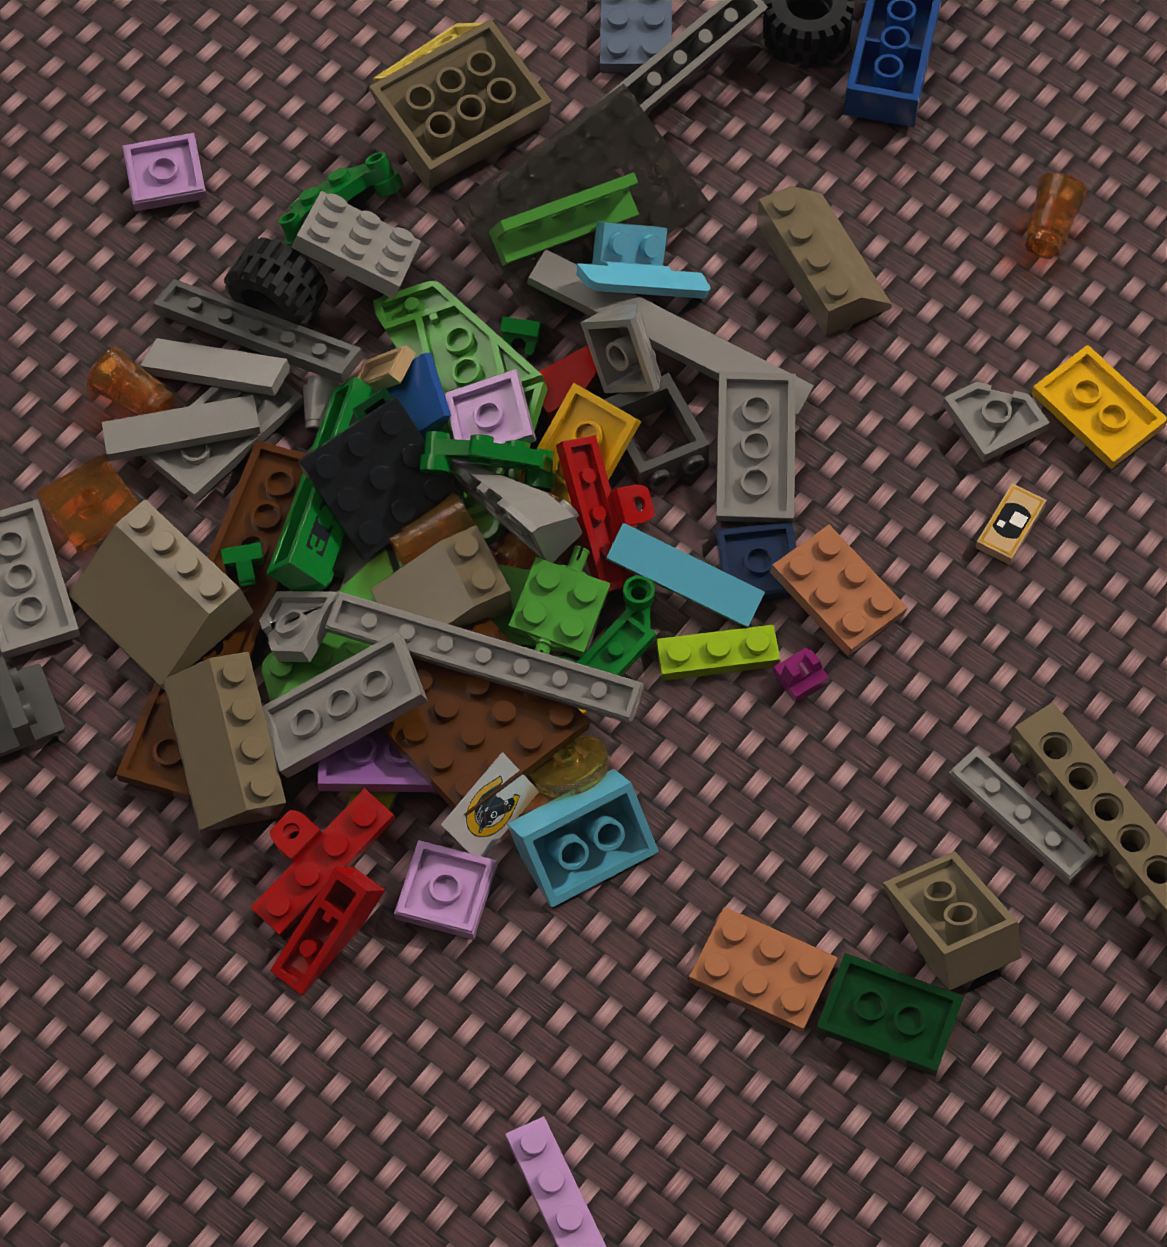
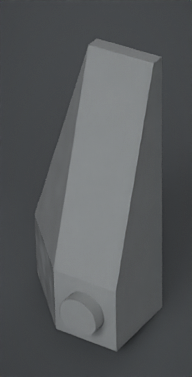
M452 460L451 474L448 475L450 479L541 559L553 563L582 534V530L576 520L579 514L566 500L562 499L558 503L546 492L474 464Z

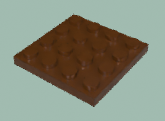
M488 617L476 621L465 628L469 631L514 644ZM420 661L415 665L428 701L378 728V730L453 810L503 752L520 771L464 813L466 817L521 775H529L590 728V720L576 707Z

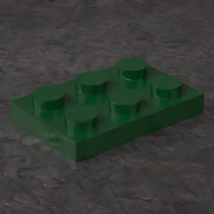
M845 953L819 1019L816 1033L936 1077L964 996Z

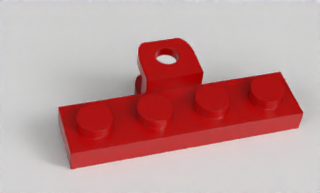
M596 435L562 441L556 445L572 507L579 514L576 520L582 530L580 535L583 548L590 552L587 557V563L591 577L611 583L608 593L623 590L625 582L630 577H633L634 573L605 559L623 523L635 528L654 517L655 512L649 490L643 485H630L611 491ZM635 498L639 499L642 503L641 511H637Z
M365 788L323 832L302 813L289 810L270 830V837L282 855L292 864L250 908L282 938L308 911L334 868L350 867L396 819L394 814ZM299 833L297 837L290 839L293 834Z

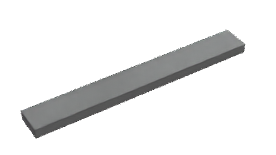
M545 249L528 277V285L589 316H593L612 305L637 303L639 311L643 316L652 348L719 381V371L789 373L635 294L589 289L576 275V264ZM797 376L795 420L814 386Z
M340 591L337 592L325 625V629L329 633L369 645H374L393 633L398 632L405 639L412 658L629 724L633 723L644 690V683Z

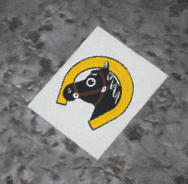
M503 752L441 824L470 854L485 857L508 830L507 823L517 819L540 792L523 774L465 817L464 814L520 771Z

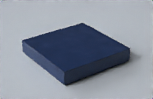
M792 522L715 530L721 571L764 591L765 593L761 601L792 597L770 573L772 564L797 547Z

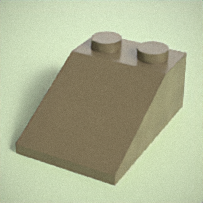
M477 525L439 541L370 589L377 603L463 629L486 617L491 620L512 610L511 590Z
M955 851L883 882L887 895L927 965L949 991L1022 958L1018 921Z

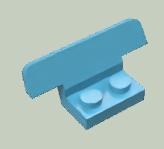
M597 222L592 264L577 263L576 275L586 287L594 291L706 298L710 290V285L702 273L672 271L670 267L663 266L668 228Z

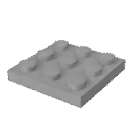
M321 191L291 248L394 299L421 241L414 238L413 234L408 230L400 227L394 228L382 222L376 214L370 211H361L347 204L342 197Z

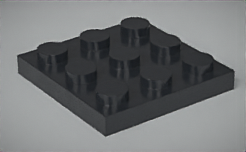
M397 396L392 397L297 461L361 560H366L461 495L448 475H429L419 472L420 456L425 454L426 441Z

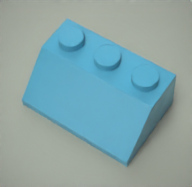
M615 769L507 823L521 859L550 907L570 899L659 852L632 783Z

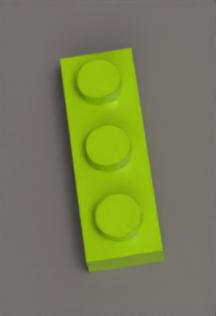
M774 624L656 640L662 681L771 668L780 663Z

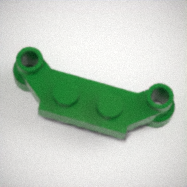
M377 152L370 155L364 164L352 168H339L328 175V180L319 186L303 191L299 195V199L289 205L290 212L283 214L278 219V223L285 235L284 243L292 247L299 230L321 191L327 194H336L346 202L371 185L379 197L397 192L403 186V181L397 169L392 168L385 152Z
M426 432L425 454L420 456L419 472L450 475L452 460L524 471V484L543 492L555 491L556 474L552 473L554 452L551 450L528 448V442L518 440L505 441V444L495 443L494 437L489 435L474 434L470 436V440L450 439V434L446 432Z
M636 575L630 577L625 582L623 600L626 604V610L588 649L583 658H580L576 663L623 676L654 643L656 632L650 628V606L654 601L655 586L649 578ZM558 656L559 658L575 662L569 657Z

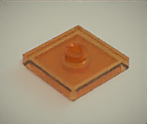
M103 453L37 491L39 500L77 553L107 537L114 525L139 505V502Z

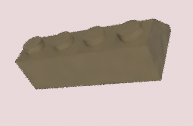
M789 186L759 199L757 226L825 336L892 308V303L823 194Z
M249 652L208 658L163 680L199 833L278 818L286 804Z

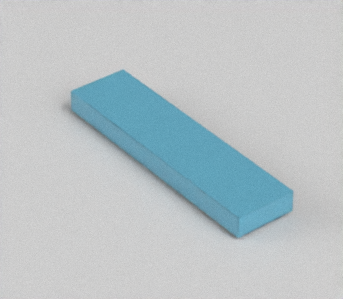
M625 523L622 524L605 559L636 575L647 577L654 584L745 628L749 627L765 593Z

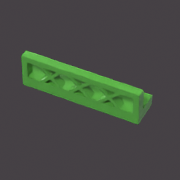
M635 173L498 222L489 231V234L502 265L514 263L544 252L545 249L549 250L596 232L597 222L622 223L637 217L639 213L629 191L638 183Z

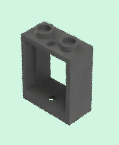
M669 373L661 376L660 388L656 391L618 393L604 399L636 419H641L670 407L690 442L644 462L631 439L621 460L635 485H643L648 489H657L667 484L670 479L685 473H696L704 465L708 464L709 443Z

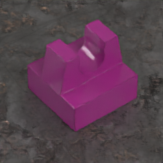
M807 647L773 668L774 676L795 704L826 686L829 681V676L823 670L820 660Z

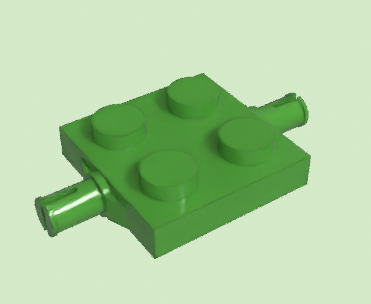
M574 546L568 565H558L535 557L508 625V631L527 638L536 645L534 649L536 651L550 654L551 651L567 652L580 658L584 656L611 584L588 576L582 571L590 554L586 548H583L577 561L581 546Z

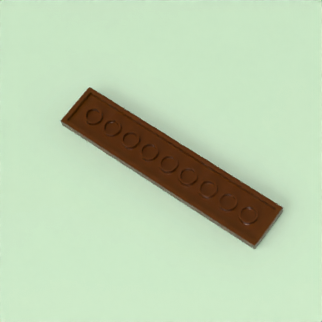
M256 440L207 557L241 589L253 613L193 665L208 658L249 652L252 661L263 634L259 620L276 591H280L282 584L269 576L267 571L303 474L297 461L307 454ZM260 542L265 565L253 567L256 585L240 587L237 570L226 572L221 549ZM155 682L116 776L120 782L192 802L165 689L163 690Z

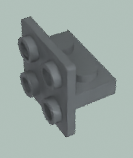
M3 656L0 657V757L63 734L66 731L41 665L35 664L19 671L16 668L8 670Z

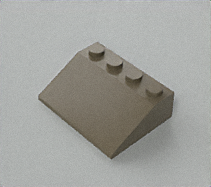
M492 19L369 86V90L405 158L428 190L548 123L552 100Z
M146 499L114 525L69 593L71 600L163 690L165 689L163 683L165 678L191 667L253 613L241 589Z

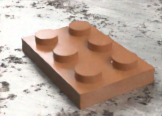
M830 524L772 564L770 573L847 656L904 616L908 608Z
M724 907L689 976V983L803 1034L837 964L838 957Z

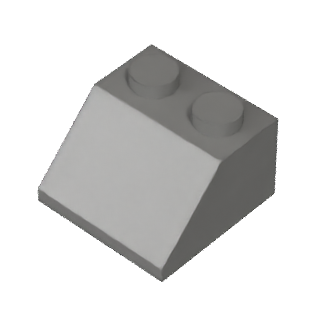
M637 303L612 305L580 322L604 393L653 392L660 388L661 373Z

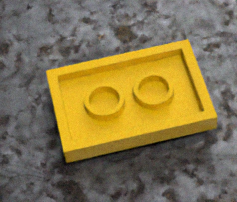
M1089 345L1085 346L1039 381L1032 389L1031 394L1110 469H1113L1167 425V417Z
M573 383L537 449H547L554 452L552 473L556 474L555 491L546 493L552 496L558 503L564 499L572 506L556 449L558 443L596 435L609 480L641 421L580 385ZM523 472L519 481L523 484L525 482V472Z

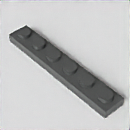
M176 279L172 280L153 303L155 312L158 315L264 355L285 358L291 365L344 384L363 360L360 347Z

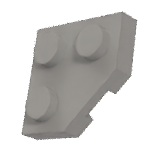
M975 382L944 397L943 406L984 463L1048 431L1050 422L1029 394L1018 391L1009 394L992 390V385Z
M276 591L259 622L268 637L271 651L279 662H310L327 634L325 625L337 592Z

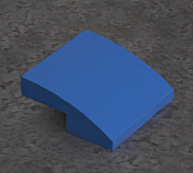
M423 353L413 359L401 383L386 388L392 397L397 396L423 438H426V432L441 431L451 417L431 353Z

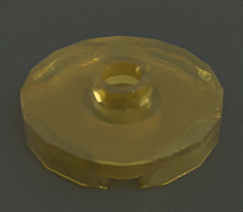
M579 736L531 772L530 777L533 785L541 794L550 797H561L560 792L570 791L571 795H577L594 787L606 776L609 770L607 764L610 762V757L606 746L599 739L590 736Z

